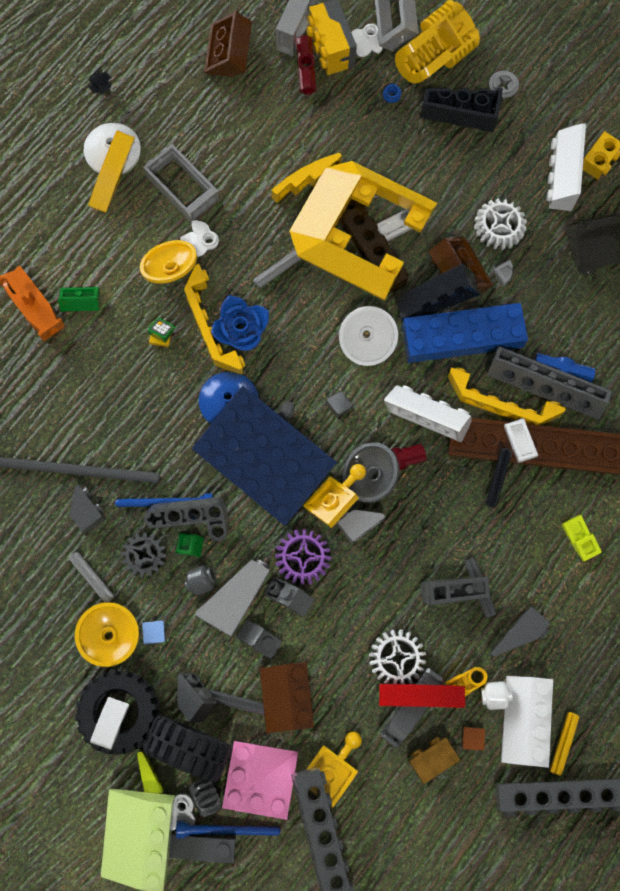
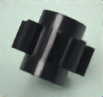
M97 70L88 78L91 83L88 87L93 93L100 92L103 94L111 87L109 81L111 77L106 71L100 72Z

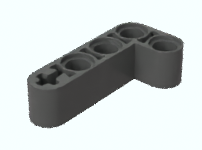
M217 497L154 504L144 516L145 524L150 528L207 523L209 537L214 541L223 540L230 528L227 505L223 499ZM216 506L221 512H214L211 507ZM191 509H197L200 514H193ZM171 511L178 512L180 516H173ZM215 526L222 527L224 531H217L215 529Z

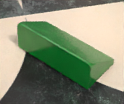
M60 288L58 297L60 311H98L100 307V288Z

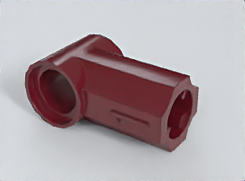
M422 443L403 449H391L398 459L399 471L405 469L406 466L427 460Z

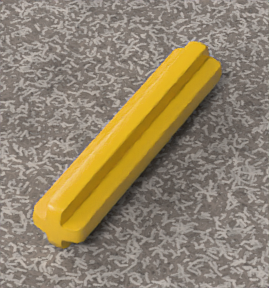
M568 712L550 767V772L561 776L579 721V716L572 712Z

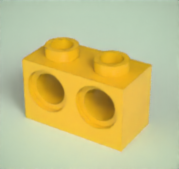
M604 131L583 159L582 170L597 180L602 174L606 176L612 167L610 165L612 160L616 162L620 157V141Z

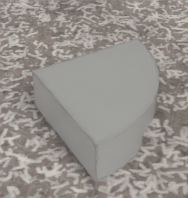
M511 260L493 269V273L504 287L512 277L513 265Z

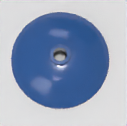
M222 372L212 376L205 382L199 394V407L205 420L212 424L242 386L258 397L254 384L246 376L236 372ZM227 394H230L232 396L229 400L225 399L224 397Z

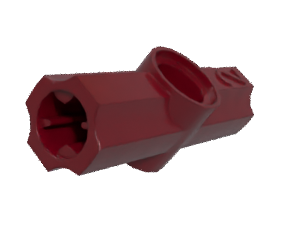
M301 35L299 38H296L300 93L311 95L316 92L312 37Z

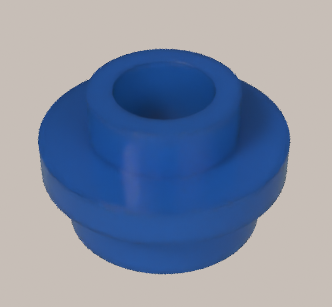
M395 84L386 86L383 90L384 100L389 103L399 101L401 98L400 88Z

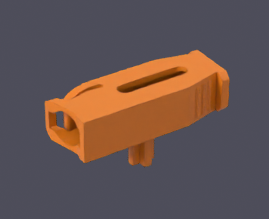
M18 266L14 271L0 275V285L4 287L28 323L38 332L42 341H46L65 327L61 318L57 319L56 313L21 266Z

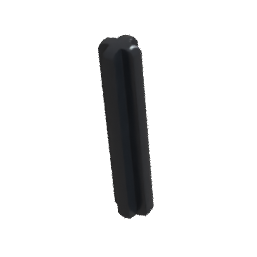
M502 448L486 500V505L496 508L511 459L512 451Z

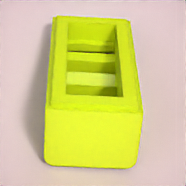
M144 751L138 752L137 756L144 792L163 793L164 789L147 754Z

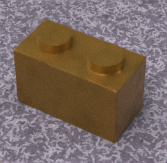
M438 736L428 742L430 746L425 750L419 748L410 754L412 758L408 762L421 783H427L460 761L446 737L440 739Z

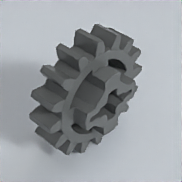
M146 532L143 533V537L135 534V540L129 537L130 544L123 545L126 552H121V555L126 557V559L122 560V564H128L126 567L128 572L133 569V576L140 573V577L144 578L145 573L152 577V571L155 570L159 573L158 566L165 565L161 560L167 558V555L162 553L166 548L165 546H159L162 541L160 539L155 541L154 534L150 538H148ZM144 542L143 545L136 547L137 544ZM153 546L157 549V557L152 553ZM146 552L150 558L144 557L142 559L138 553ZM131 554H133L136 559L134 565L131 562ZM153 564L151 567L143 569L145 565Z

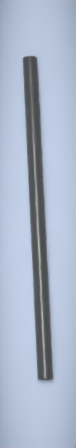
M0 457V467L151 483H159L160 473Z

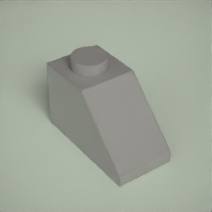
M353 510L350 513L347 511L339 519L340 521L337 522V527L352 545L385 519L383 513Z

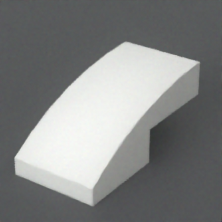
M108 697L90 743L111 750L129 704Z

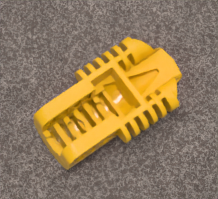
M448 0L420 23L422 32L395 54V63L399 73L407 81L414 84L420 83L443 65L448 68L454 67L478 47L480 40L479 31L475 28L471 16L458 2Z

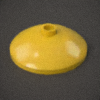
M173 240L161 243L148 251L142 258L140 263L141 274L147 281L157 284L177 281L186 276L194 267L197 261L196 250L192 244L186 241Z
M100 603L92 606L80 617L75 629V643L79 653L85 660L100 667H112L126 661L135 651L139 640V627L135 617L128 609L116 603ZM108 632H112L113 637L110 640L106 639V634Z

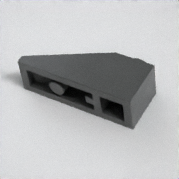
M488 576L421 582L422 600L425 604L434 605L490 598Z
M532 606L527 608L489 652L488 656L491 658L538 638L543 639L549 632L547 627L551 623Z
M171 834L169 858L234 863L236 837L189 835L185 836V839H176V834Z

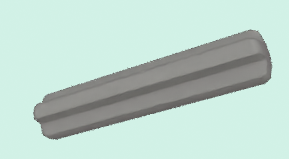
M292 251L254 278L256 286L259 288L263 287L301 260V258L297 257L296 251Z
M78 552L73 553L69 560L104 603L113 601L114 595Z

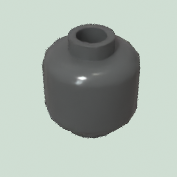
M202 565L187 572L184 584L188 592L200 596L214 589L217 578L212 568Z

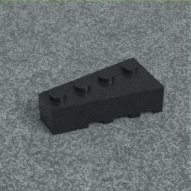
M451 88L426 89L420 118L494 133L499 116L503 88H496V90L479 88V91H468V88H461L459 91H452Z
M462 263L411 290L402 292L395 299L401 319L403 320L409 317L431 315L481 294L474 273Z

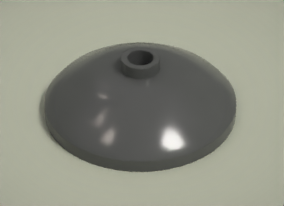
M366 443L356 448L349 455L343 468V482L350 475V469L353 465L361 464L366 469L365 477L361 480H356L349 487L359 497L358 501L373 503L382 500L391 493L398 481L399 462L395 453L390 448L381 443Z

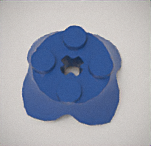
M228 295L221 305L220 319L216 320L212 325V335L219 342L230 345L238 350H252L260 343L261 334L268 325L269 311L259 305L250 307L240 297ZM238 324L245 325L244 329H237Z

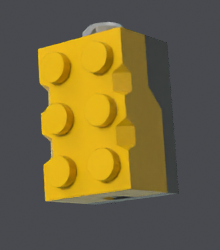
M330 0L309 7V15L307 16L309 26L306 29L308 36L312 37L315 41L313 42L315 53L321 56L319 58L321 68L325 69L327 75L355 67L357 45L339 1Z

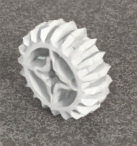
M498 198L495 203L490 200L488 205L484 204L478 210L474 220L476 223L474 229L478 230L476 236H482L481 242L487 241V247L492 244L494 245V250L498 246H500L501 250H504L506 246L510 249L513 244L517 245L519 239L523 238L527 221L524 219V212H519L520 206L513 207L514 201L507 204V199H505L501 203ZM486 218L490 220L489 223L492 225L490 229L486 225ZM510 220L514 223L515 231L511 229Z
M391 630V637L384 632L382 634L384 641L379 637L376 639L379 646L374 644L371 646L372 649L376 650V653H369L370 657H375V660L370 661L369 664H376L377 668H374L372 672L376 673L379 671L381 673L377 677L378 680L384 676L386 677L384 684H388L390 680H393L392 684H397V681L400 684H405V679L408 684H412L411 676L416 680L419 679L416 670L418 672L424 671L422 667H419V664H426V660L420 659V656H425L426 652L418 651V649L423 647V644L421 643L417 646L414 644L418 640L417 637L409 640L410 632L405 637H402L403 630H399L398 636L395 635L394 630ZM398 641L407 644L411 648L412 653L402 652ZM391 642V655L380 658L383 647ZM395 652L402 655V657L407 656L399 662L400 664H396V661L393 662V660L387 661L395 656ZM414 659L412 669L404 675V662ZM382 664L393 665L397 676L389 674Z

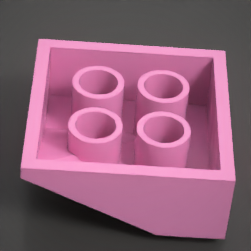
M234 741L222 808L287 820L293 787L291 774L295 773L298 752Z

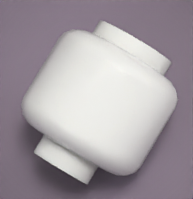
M503 681L487 682L484 688H481L482 705H486L489 710L506 709L509 701H513L512 689L507 688L506 683Z

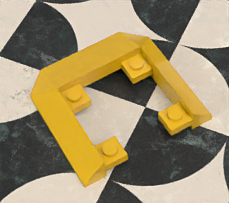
M353 161L327 167L289 231L297 257L385 301L404 262L386 253L378 267L346 251L345 248L351 239V235L335 228L351 199L369 207L375 195H378L409 210L404 220V225L421 233L438 203Z

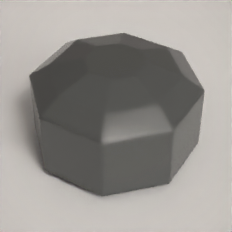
M285 401L282 406L280 416L287 422L293 417L295 411L294 403Z

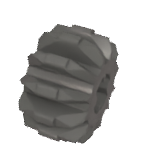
M199 779L190 785V794L201 816H211L221 809V801L211 781Z

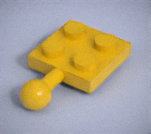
M361 464L353 465L350 469V475L342 484L330 476L307 500L303 507L332 528L359 499L349 487L356 480H361L365 477V467Z
M349 732L346 735L345 745L338 755L323 745L307 767V769L317 767L320 769V772H324L327 782L324 788L325 792L329 793L331 797V807L335 806L358 773L355 768L345 762L352 749H357L362 743V738L357 732ZM312 787L309 789L315 795H317L316 787Z

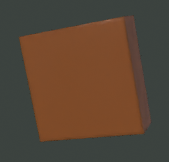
M463 727L462 749L484 751L485 729Z

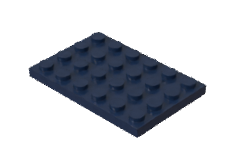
M244 386L239 389L192 447L196 453L284 526L290 522L337 464L335 460Z

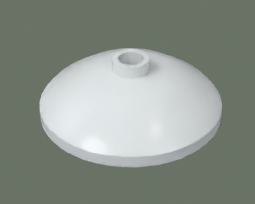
M107 123L92 130L84 143V156L88 165L95 172L100 173L110 147L107 143L112 142L115 132L118 130L135 137L122 174L130 171L137 164L141 154L140 141L132 129L119 123Z
M374 306L360 307L349 313L343 320L339 330V343L344 354L351 361L364 366L376 365L385 361L393 353L398 341V329L394 319L383 309ZM368 330L369 335L364 337L363 332Z

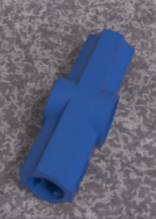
M540 353L536 354L535 361L590 383L593 382L595 368L576 364L574 360L567 357L555 358Z

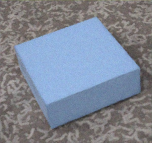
M164 621L142 623L144 644L165 642Z

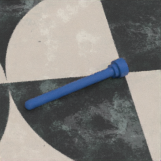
M213 493L204 494L200 498L117 499L115 505L117 507H151L154 504L213 498Z
M186 820L176 821V839H185V836H189V834L278 836L281 833V829L274 826L190 825V823H186Z

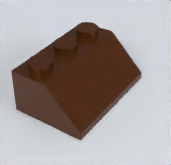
M234 11L211 23L204 73L234 77L245 72L252 21Z
M465 237L444 238L429 250L432 262L438 267L441 274L463 263L474 273L480 293L493 286Z
M307 662L259 668L266 733L314 728Z

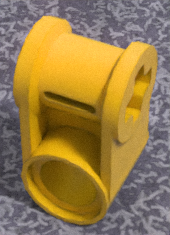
M475 667L451 678L445 684L465 686V696L486 683L487 673L484 669ZM474 671H478L482 675V680L479 683L473 682L471 678Z

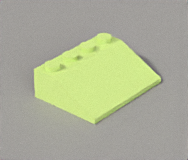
M109 789L101 877L139 890L164 891L167 883L175 795Z

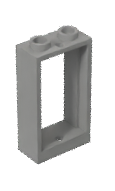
M289 0L276 27L277 51L294 56L297 49L296 38L304 35L308 26L307 16L309 15V7L317 5L318 0Z
M375 0L380 47L393 52L419 34L415 0H399L401 24L394 29L392 28L390 0Z
M173 144L168 148L162 149L156 158L150 159L143 167L145 176L190 223L219 200L218 190ZM173 159L205 191L188 207H185L155 176L157 172Z

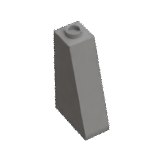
M251 560L196 612V617L233 637L270 574V570L267 569L268 565L261 560H257V562Z

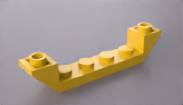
M197 264L189 277L184 291L215 366L230 372L244 374L243 367H245L242 356H238L236 351L223 355L220 344H215L214 336L211 332L212 326L208 327L206 323L209 319L205 309L201 310L199 303L202 302L198 291L207 288L206 281L209 278L206 270H201L200 265Z
M451 367L448 374V379L461 402L514 421L524 418L526 424L543 425L559 418L566 409L558 402L546 401L539 415L535 410H525L519 408L515 403L499 401V398L495 396L482 395L476 389H465L470 374L466 373V370L462 368Z

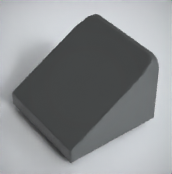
M342 391L329 397L325 402L337 419L353 408V405Z

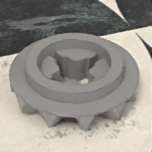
M498 71L491 76L489 86L490 90L503 88L502 98L504 100L506 97L511 98L517 93L519 82L513 73ZM500 84H507L506 89L504 87H500Z

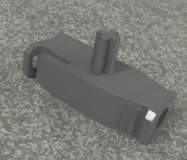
M426 668L415 684L443 685L445 680L431 669ZM398 707L382 730L381 737L399 749L427 707Z

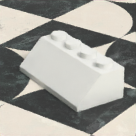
M579 124L559 130L556 138H552L551 149L554 152L549 162L552 172L549 173L548 184H551V187L548 189L546 198L549 201V209L572 211L581 194L586 124Z
M396 385L384 400L389 413L461 443L472 422L471 416L467 411L460 408L458 410L453 409L444 401L436 402L427 394L421 393L419 395L414 393V390L407 386L400 387Z
M506 676L507 688L512 689L513 701H509L508 707L504 709L501 763L549 768L553 679Z

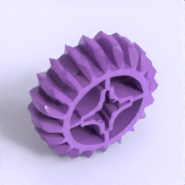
M303 529L302 535L299 536L298 530H295L294 538L290 533L287 534L288 542L285 539H281L284 547L277 546V550L282 552V554H275V558L282 560L278 561L276 566H284L279 572L280 574L288 572L285 576L286 580L293 576V584L297 582V579H301L300 585L303 586L304 579H307L308 584L311 585L312 577L319 581L318 573L323 576L326 575L322 567L326 569L330 567L328 563L324 562L331 560V556L325 555L330 552V548L323 549L327 541L319 543L322 537L320 534L313 538L314 531H311L310 535L307 536L306 529ZM301 542L300 549L297 552L287 553L293 544ZM307 542L313 544L318 549L320 555L309 552ZM303 548H305L304 553L306 557H309L304 562V567H302L301 558H297L298 555L301 556ZM286 560L298 563L300 573L292 570ZM320 561L315 570L306 573V566L309 563Z

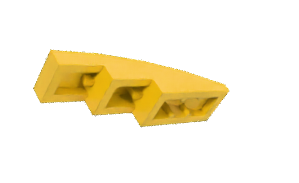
M116 130L88 204L89 207L107 213L120 183L121 175L128 161V155L134 144L135 137Z
M337 153L319 159L291 174L271 190L272 199L278 203L290 191L297 195L308 184L315 187L325 168L341 164L342 155Z

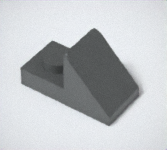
M248 619L236 636V638L271 660L283 642Z

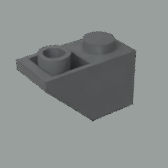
M76 485L70 516L86 535L105 521L102 516L105 512L98 503L94 505L91 502L90 498L93 496L86 487L82 489L79 485Z
M273 577L263 594L302 617L305 616L314 601L311 596L300 588L276 577Z
M179 673L178 708L189 722H203L217 702L212 697V693L200 682L199 676L194 673Z

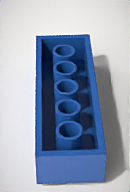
M521 303L404 318L402 323L408 363L495 352L498 346L507 350L524 348L528 341Z

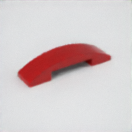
M379 684V706L465 708V686Z

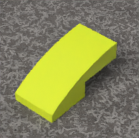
M577 515L561 524L582 561L585 562L602 553L594 535L590 534L581 515Z

